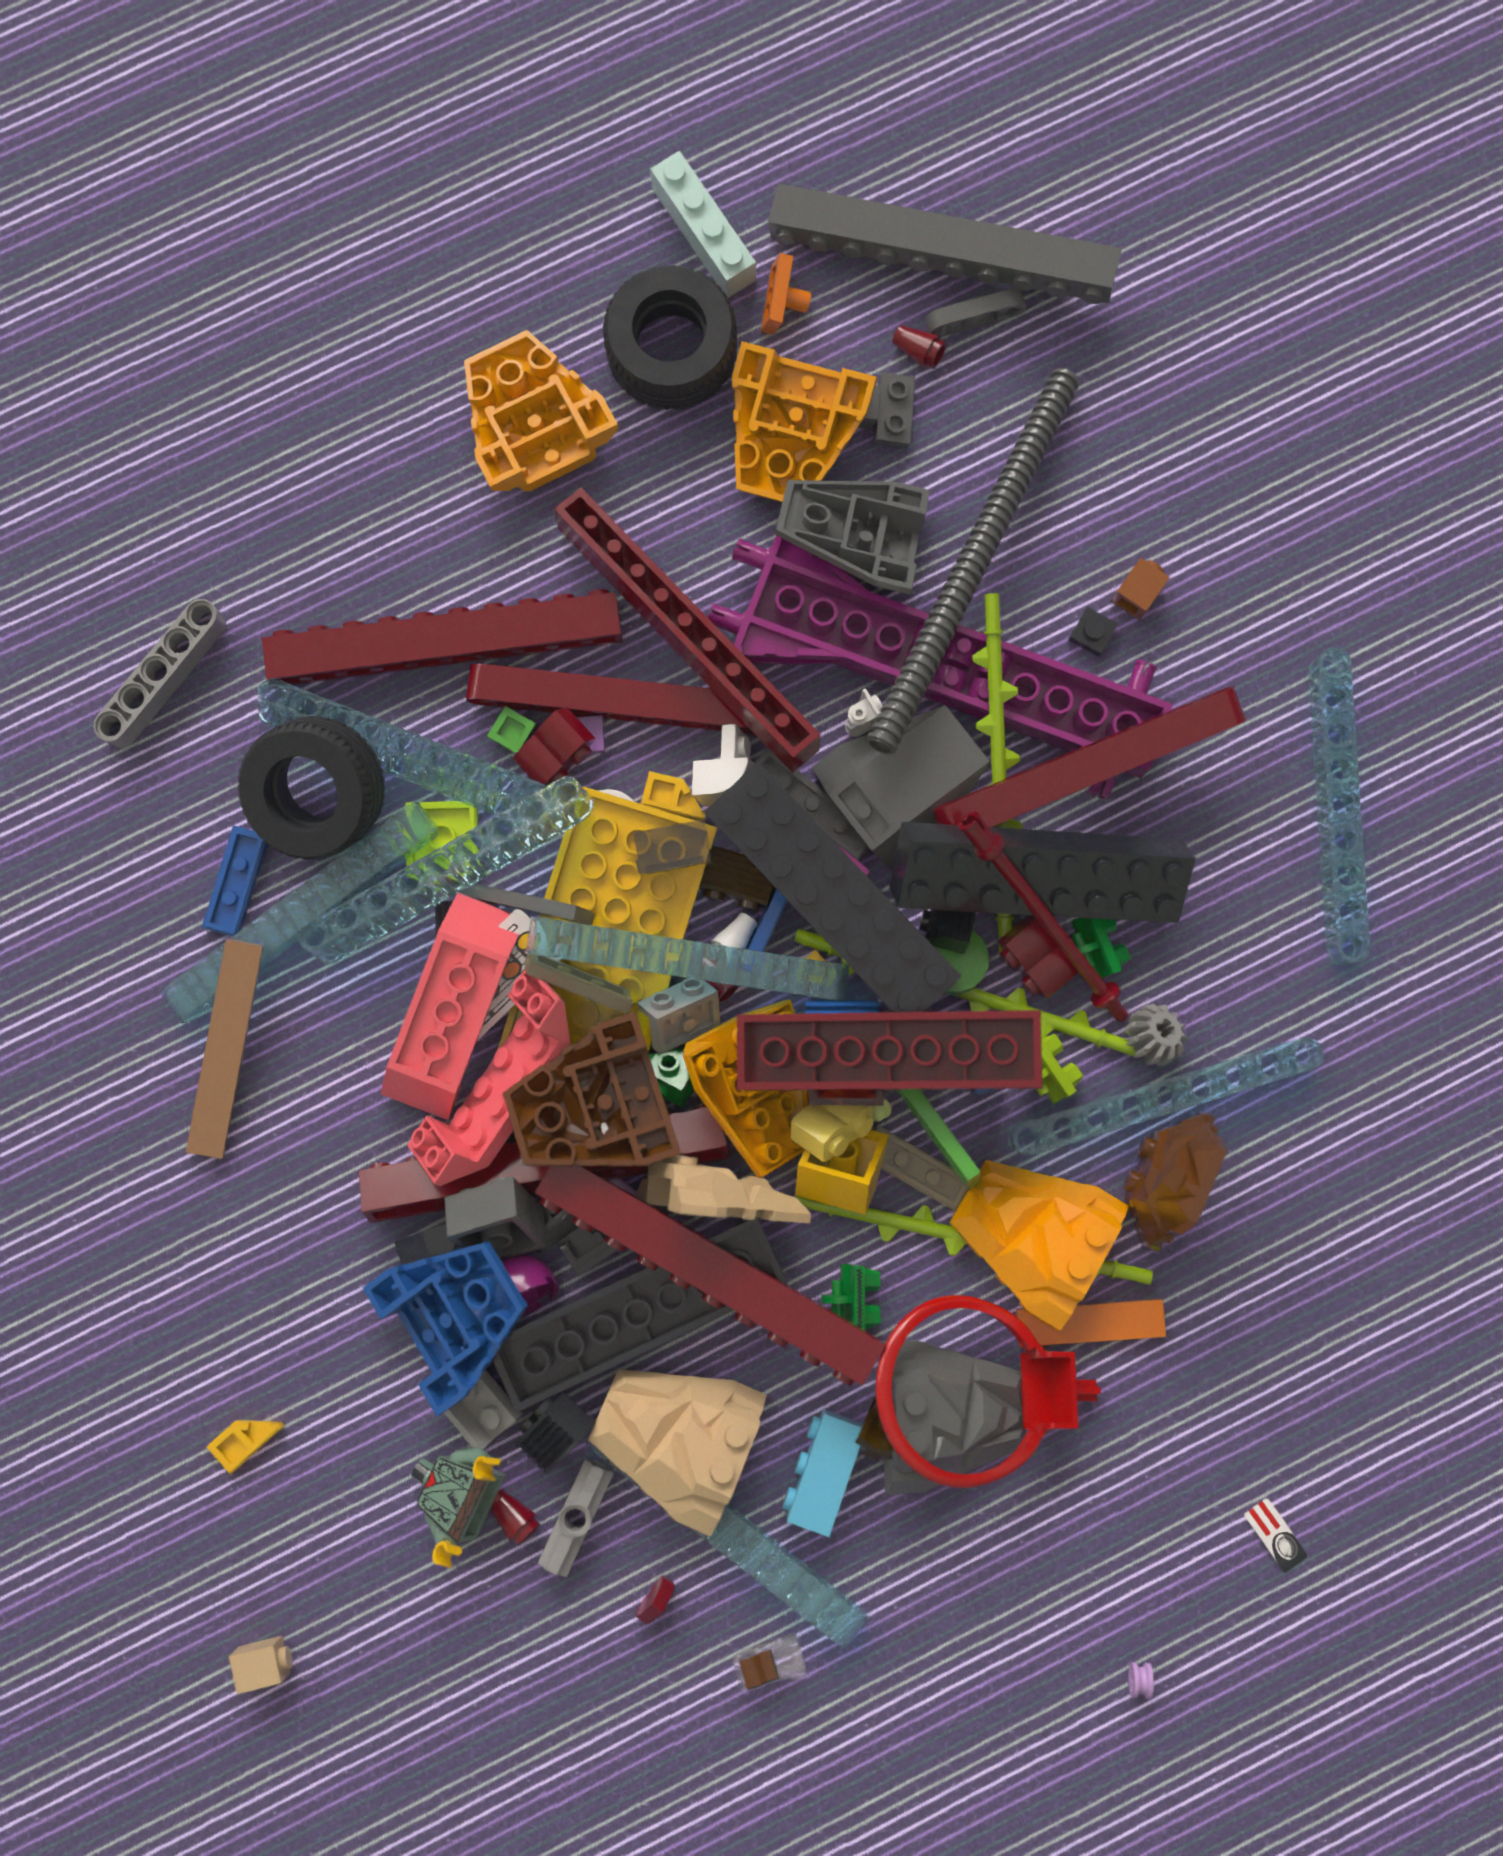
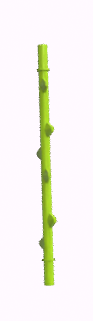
M999 593L985 594L986 631H984V635H986L987 646L972 655L974 663L988 669L989 714L976 722V729L990 736L991 784L1006 779V770L1020 761L1019 754L1005 748L1004 703L1018 694V688L1003 681L1001 634H1003V630H1001ZM1009 819L994 827L1023 829V824L1014 819ZM997 913L995 921H998V940L1012 929V920H1014L1012 914Z
M798 928L794 942L826 952L828 956L832 954L841 957L821 935ZM841 957L844 973L851 976L855 971ZM1019 987L1007 998L977 988L961 995H953L968 1000L971 1011H988L990 1008L997 1011L1039 1010L1027 1005L1025 991ZM1041 1010L1042 1038L1046 1037L1051 1031L1056 1030L1095 1043L1096 1047L1099 1048L1104 1046L1133 1057L1135 1056L1136 1050L1134 1047L1126 1045L1128 1039L1107 1033L1105 1029L1098 1030L1090 1027L1087 1014L1083 1010H1079L1070 1019Z
M795 1196L806 1209L828 1213V1216L831 1217L832 1215L877 1224L882 1241L889 1242L899 1230H905L943 1239L948 1254L951 1256H956L963 1246L967 1244L952 1226L934 1222L930 1208L926 1205H922L913 1217L869 1207L866 1214L863 1215ZM1113 1259V1261L1104 1260L1096 1275L1097 1277L1099 1274L1108 1275L1110 1279L1117 1277L1150 1285L1153 1271L1121 1264Z

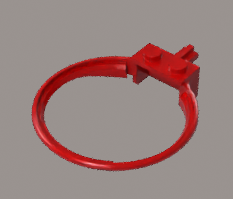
M949 1295L926 1301L906 1314L892 1330L880 1355L876 1373L875 1392L878 1414L884 1432L896 1453L911 1469L924 1478L943 1486L973 1488L1000 1480L1020 1468L1034 1454L1048 1431L1052 1429H1079L1077 1402H1096L1097 1394H1101V1389L1097 1387L1095 1379H1076L1075 1352L1046 1351L1039 1344L1030 1329L1006 1309L971 1296ZM955 1308L977 1310L997 1319L1012 1332L1026 1352L1020 1353L1023 1429H1029V1431L1026 1432L1017 1449L1005 1461L992 1469L975 1474L948 1472L922 1458L902 1433L892 1402L893 1368L905 1339L926 1318L935 1313Z

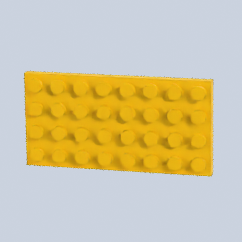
M579 785L544 899L572 904L593 911V914H595L592 926L539 915L536 925L562 950L563 958L560 962L629 989L633 1004L628 1014L636 1012L649 1053L652 1044L650 1020L639 1010L638 1002L652 996L656 992L669 988L718 828ZM547 983L565 1003L570 1044L572 1046L591 1033L590 1030L599 1023L626 1015L623 1012ZM516 1005L509 1011L498 1049L502 1047L514 1029L515 1023L523 1015Z

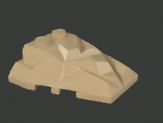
M681 1155L648 1165L647 1178H642L636 1192V1197L646 1203L668 1206L669 1211L680 1214L713 1217L732 1216L754 1220L755 1217H760V1219L797 1223H810L811 1213L797 1198L773 1190L766 1179L749 1176L738 1180L730 1169L697 1165L698 1158Z
M618 1369L588 1441L622 1473L625 1472L641 1487L640 1490L648 1497L651 1496L667 1511L666 1514L675 1522L711 1537L721 1518L725 1505H728L759 1429L761 1422L759 1418L764 1408L766 1394L735 1380Z

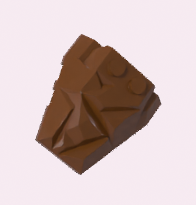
M636 1012L599 1023L583 1039L573 1046L571 1044L561 1051L562 1054L545 1066H539L502 1093L524 1166H648L682 1155Z
M1206 1112L1195 1113L1178 1120L1175 1126L1157 1129L1151 1132L1150 1137L1145 1136L1142 1139L1137 1151V1156L1141 1157L1136 1170L1131 1169L1123 1185V1189L1127 1190L1124 1200L1129 1205L1128 1209L1131 1215L1136 1218L1134 1227L1142 1246L1158 1252L1162 1249L1163 1241L1167 1243L1173 1241L1175 1235L1170 1234V1231L1182 1235L1198 1223L1227 1153L1222 1136L1217 1135L1219 1128L1213 1124L1215 1121L1214 1116Z

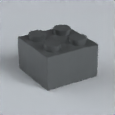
M513 1176L498 1178L492 1183L476 1188H466L457 1194L445 1197L447 1237L460 1249L489 1241L499 1259L505 1260L547 1247L543 1207Z

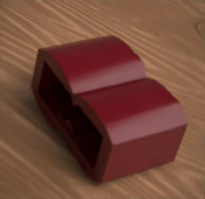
M568 707L558 709L542 723L536 733L519 749L513 760L541 790L551 786L556 789L570 777L568 770L573 763L578 765L591 754L590 746L596 738Z
M1027 915L997 941L1002 948V951L999 953L1000 957L1011 969L1014 970L1016 967L1023 975L1020 982L1032 996L1038 994L1048 999L1078 974V971L1034 915Z

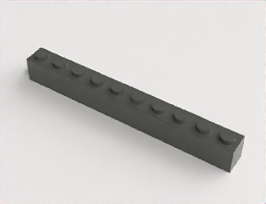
M779 183L768 220L771 239H775L783 245H793L796 243L809 246L811 249L819 252L827 250L842 252L850 258L864 256L874 258L878 262L887 265L895 263L910 265V267L918 271H928L929 269L942 271L954 278L968 276L978 278L986 284H996L998 282L1010 284L1022 291L1036 289L1046 291L1054 297H1078L1090 304L1110 303L1122 250L1120 247Z

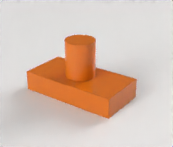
M780 253L771 266L760 332L774 335L783 323L785 308L806 313L809 308L811 292L789 286L793 256Z

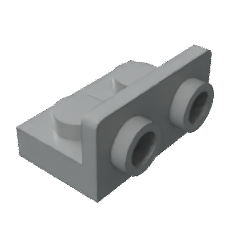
M699 976L687 978L681 983L656 992L652 996L638 1002L639 1010L650 1020L652 1047L659 1054L678 1047L721 1025L718 991Z
M485 1369L469 1395L444 1412V1414L473 1448L484 1449L494 1438L514 1423L522 1415V1412L516 1413L510 1398Z

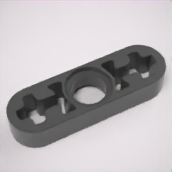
M1012 288L936 309L929 313L925 320L929 333L945 337L1013 318L1024 312L1027 306L1022 290Z

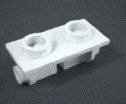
M866 688L862 690L860 702L853 705L848 711L845 730L852 737H859L870 731L872 725L876 723L877 715L881 713L882 703L876 695L870 697Z

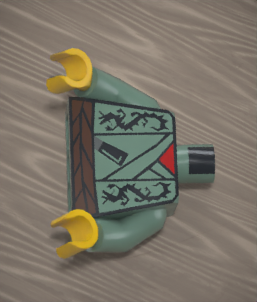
M457 1449L451 1455L439 1456L434 1464L423 1458L413 1468L412 1478L424 1485L417 1500V1505L425 1513L424 1518L434 1537L436 1546L433 1550L432 1559L437 1565L451 1569L453 1566L451 1564L452 1555L460 1556L462 1553V1548L457 1546L455 1541L459 1543L477 1538L506 1476L503 1472L493 1469L494 1465H500L501 1460L499 1458H492L484 1449Z

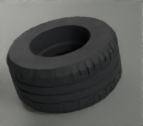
M655 266L653 269H646L645 272H638V275H633L631 280H626L624 285H621L618 291L614 293L613 298L610 299L603 322L604 346L608 365L620 387L626 390L628 395L633 396L636 401L639 400L640 403L648 404L649 407H656V409H686V407L691 408L695 406L696 403L701 404L703 400H708L710 395L716 394V391L721 389L722 384H725L736 360V318L733 307L725 292L722 291L719 285H716L715 281L709 280L707 275H702V272L694 271L692 268L687 269L685 266ZM670 315L681 316L691 320L702 330L704 339L700 347L689 357L679 361L666 362L654 359L640 349L638 337L646 325L653 320Z
M321 716L299 717L261 735L259 739L253 742L248 749L249 751L244 755V759L241 762L242 767H240L238 772L239 784L237 785V790L239 791L238 797L241 800L240 806L243 808L242 812L247 817L246 820L252 826V830L257 832L258 837L262 838L263 842L269 843L271 848L277 849L278 852L285 853L289 857L293 856L294 858H302L304 860L331 857L360 840L372 829L374 823L378 820L381 808L384 805L383 800L385 799V794L383 793L385 791V778L382 776L383 769L380 767L381 763L376 759L377 755L372 751L371 745L366 743V739L362 738L360 733L354 732L352 727H347L345 723H339L338 720H331L329 717L322 718ZM301 756L312 759L322 765L331 775L337 789V806L332 817L320 818L307 813L291 796L287 782V773L294 757Z

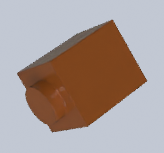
M1140 557L1111 599V602L1137 620H1140L1170 577L1164 573V569L1158 563L1151 560L1145 561Z

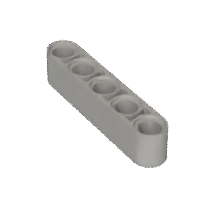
M205 599L192 601L100 711L94 720L93 726L95 734L100 739L116 748L130 746L223 634L226 628L225 616L210 601ZM206 613H212L211 621L207 625L200 626V618ZM189 640L188 649L183 653H177L179 643ZM166 667L167 673L162 680L155 681L154 678L157 670ZM143 694L144 702L140 707L133 709L132 702L134 698ZM121 722L120 732L110 737L111 726L114 723Z

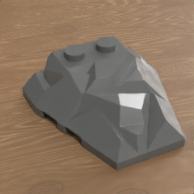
M918 1340L904 1341L893 1368L892 1402L902 1433L922 1458L942 1470L965 1474L1011 1454L1017 1449L1026 1434V1429H1023L1020 1370L970 1357ZM893 1447V1455H891L890 1459L884 1457L885 1494L920 1493L940 1485L924 1478L911 1469L900 1458Z

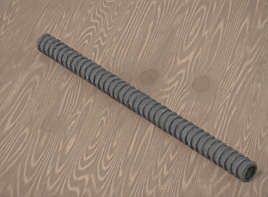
M1057 368L1051 372L1050 378L1047 380L1041 396H1039L1037 404L1028 418V422L1024 425V430L1021 431L1019 439L1015 443V448L1012 449L1010 457H1008L1006 465L1001 471L1002 474L999 475L997 483H995L992 492L989 494L988 501L985 502L983 510L979 514V519L976 520L974 528L970 532V537L967 538L965 546L961 550V555L958 556L956 564L952 567V573L948 575L947 582L943 585V591L939 593L938 600L935 601L933 610L928 615L929 619L925 621L924 628L920 630L919 638L915 640V647L911 648L910 656L906 658L905 666H902L900 670L901 675L897 676L896 684L892 686L891 694L885 700L886 704L882 705L881 713L877 715L876 723L871 727L872 732L868 733L866 737L868 744L876 751L884 754L896 753L897 744L901 743L902 735L907 731L906 725L911 723V716L915 715L917 710L916 706L920 705L921 697L925 695L926 687L930 685L931 678L934 677L936 668L940 665V659L944 657L945 650L948 649L950 640L954 637V631L958 629L959 622L962 621L964 612L968 609V603H971L973 594L978 589L977 585L981 583L982 576L985 575L987 567L992 561L991 558L994 557L996 549L1001 543L1000 540L1003 539L1005 531L1008 529L1010 521H1012L1014 513L1019 507L1018 504L1021 503L1023 495L1028 489L1027 486L1030 485L1032 477H1034L1036 469L1039 467L1045 451H1047L1059 427L1058 425L1061 423L1072 401L1071 399H1073L1076 390L1079 388V378L1073 372L1063 368Z

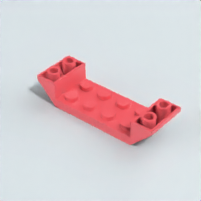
M457 893L439 928L388 1061L381 1095L443 1119H450L462 1088L460 1084L519 935L498 927L511 914L510 912L462 893Z
M525 970L515 980L511 991L507 995L523 1015L515 1023L514 1029L502 1047L496 1051L493 1060L483 1075L476 1081L473 1090L463 1105L455 1112L450 1124L426 1116L421 1125L413 1132L411 1140L407 1144L436 1185H444L489 1167L513 1131L502 1093L539 1066H545L562 1054L561 1051L570 1045L564 1001L545 981L527 975Z

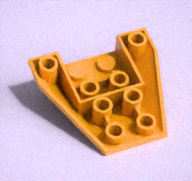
M791 999L743 1014H795ZM737 1016L686 1043L683 1059L696 1093L757 1177H764L804 1152L805 1149L791 1139V1121L803 1108L808 1106L807 1091L737 1090Z

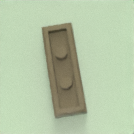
M533 950L529 951L526 956L524 965L527 975L625 1014L629 1013L633 1001L628 988Z
M878 1125L875 1131L889 1134L881 1169L956 1211L968 1189L954 1169Z

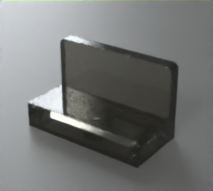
M703 820L634 833L638 857L636 864L638 874L641 876L713 863L706 823Z

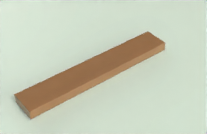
M228 938L225 940L186 1153L220 1159L224 1157L264 945Z

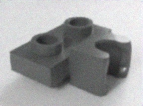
M881 372L878 376V384L875 386L868 413L858 426L872 429L874 426L873 444L908 448L910 445L915 377Z

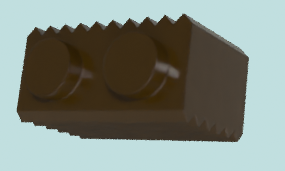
M712 845L699 890L704 891L703 897L718 902H724L725 897L738 900V907L758 912L759 907L766 908L773 889L771 882L744 854Z

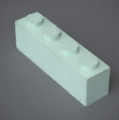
M678 151L652 167L650 171L653 191L717 285L725 292L727 298L755 282L756 261L682 153Z

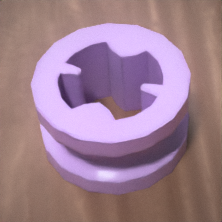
M1136 1662L1130 1663L1128 1685L1131 1698H1138L1139 1694H1143L1146 1699L1152 1698L1154 1679L1150 1663H1144L1143 1667H1139Z

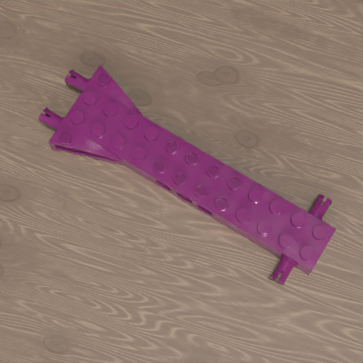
M777 535L772 547H769V549L743 541L740 538L738 539L737 548L734 549L732 560L760 569L761 576L747 611L741 614L713 603L711 607L712 613L709 612L708 619L717 628L736 634L734 645L753 665L835 664L891 686L896 684L895 680L897 676L901 675L900 670L902 666H905V660L910 656L911 648L915 647V640L919 638L920 630L924 628L925 621L929 619V613L868 591L842 569ZM959 625L958 629L954 631L955 634L953 639L950 640L948 649L945 650L944 657L940 659V665L936 668V673L931 678L930 685L926 687L925 695L922 697L982 719L989 714L988 669L974 663L972 655L987 646L986 635ZM1001 640L1003 681L1018 688V694L1004 703V728L1071 752L1172 710L1173 704L1147 695L1153 676L1157 671V666L1152 663L1146 667L1142 675L1147 661L1136 660L1126 687ZM1153 760L1124 773L1142 778L1150 770ZM1117 775L1091 785L1087 793L1095 797L1103 784L1098 798L1109 800Z

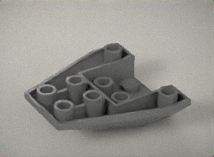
M946 705L912 717L911 723L906 725L907 731L902 735V741L900 744H897L898 748L894 754H884L876 751L868 744L866 740L867 735L839 745L812 767L833 802L869 848L891 871H893L901 822L937 824L932 810L969 794L990 763V760Z

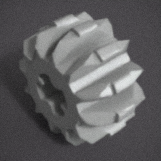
M1153 1003L1144 1006L1130 1016L1128 1019L1130 1024L1127 1025L1124 1032L1131 1037L1126 1045L1133 1046L1136 1050L1134 1058H1141L1143 1056L1146 1066L1154 1065L1155 1063L1161 1066L1181 1056L1182 1052L1185 1051L1183 1045L1186 1044L1189 1038L1182 1033L1187 1024L1178 1022V1012L1169 1013L1166 1004L1156 1006Z

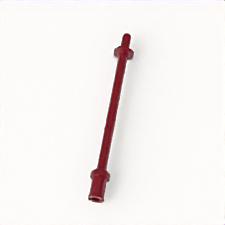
M971 812L965 815L960 820L962 823L958 824V828L975 847L974 851L980 860H990L1090 986L1093 990L1090 1001L1097 1009L1107 1008L1118 1022L1126 1021L1128 1012L1118 1000L1121 989L1117 983L1111 981L1105 983L1002 852L1004 840L1000 835L992 833L978 812Z

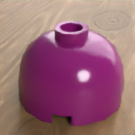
M518 1255L501 1260L528 1306L520 1318L540 1309L542 1305L537 1301L543 1299L546 1295H549L552 1300L560 1290L553 1272L538 1257Z

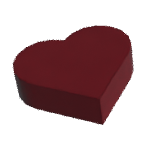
M662 1575L640 1603L635 1617L647 1625L663 1614L675 1589V1583Z

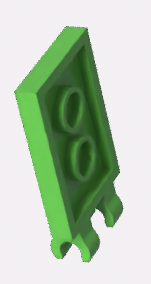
M894 1090L903 1098L905 1104L967 1189L970 1190L981 1182L980 1170L922 1091Z

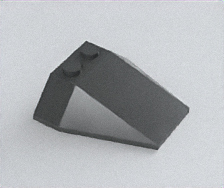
M788 480L775 535L873 586L911 595L917 565L914 563L919 533L926 515L930 490L899 482Z

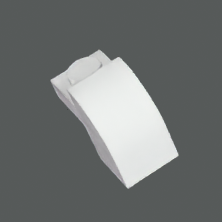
M736 724L722 725L721 759L693 761L692 796L703 806H711L754 765L749 759L751 750L750 740Z

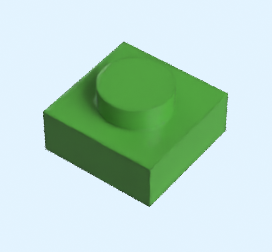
M505 706L487 737L516 754L531 738L537 725Z

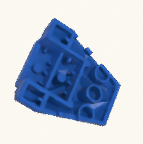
M489 1241L389 1268L363 1287L380 1319L398 1313L430 1368L432 1374L418 1385L436 1416L443 1414L469 1395L528 1307Z

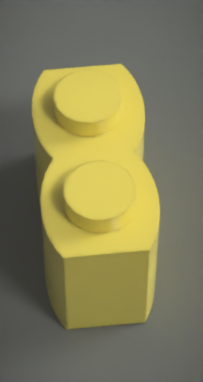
M827 1090L817 1102L803 1108L792 1119L791 1139L822 1162L828 1161L834 1156L838 1157L846 1150L849 1142L859 1137H864L869 1133L874 1122L873 1105L851 1090Z

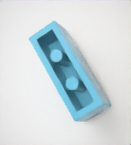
M822 1409L820 1417L813 1416L807 1432V1438L812 1439L807 1453L801 1451L794 1473L800 1475L795 1489L788 1488L782 1509L787 1510V1522L830 1537L860 1449V1445L856 1444L855 1441L863 1423Z

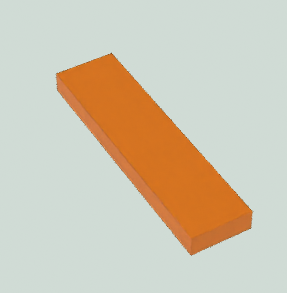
M1162 1299L1077 1304L1071 1317L1060 1332L1028 1314L1023 1308L1015 1309L1016 1317L1030 1329L1040 1345L1166 1337Z

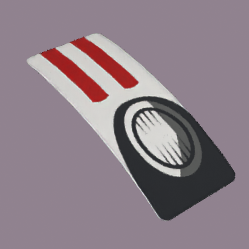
M1264 1499L1244 1514L1283 1572L1289 1571L1307 1558L1306 1552L1269 1499Z

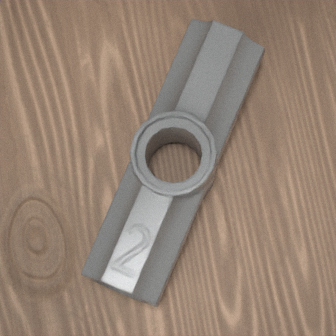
M589 1458L584 1459L538 1561V1564L545 1570L555 1575L568 1576L614 1474V1470L606 1464ZM575 1508L580 1509L586 1516V1522L581 1525L572 1524L567 1518V1511Z

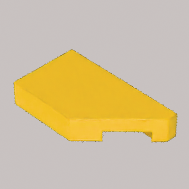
M649 771L641 804L705 823L706 815L692 796L684 779Z
M236 1420L207 1446V1449L231 1475L284 1427V1424L276 1421Z

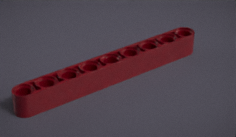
M472 664L469 669L466 701L475 705L498 708L507 706L510 709L553 713L558 709L568 707L575 716H603V719L714 731H722V725L736 724L744 734L755 735L711 688L487 664Z
M1230 686L934 808L932 811L937 824L958 825L962 823L960 820L965 815L971 812H978L988 827H992L1237 726L1247 719L1234 686Z

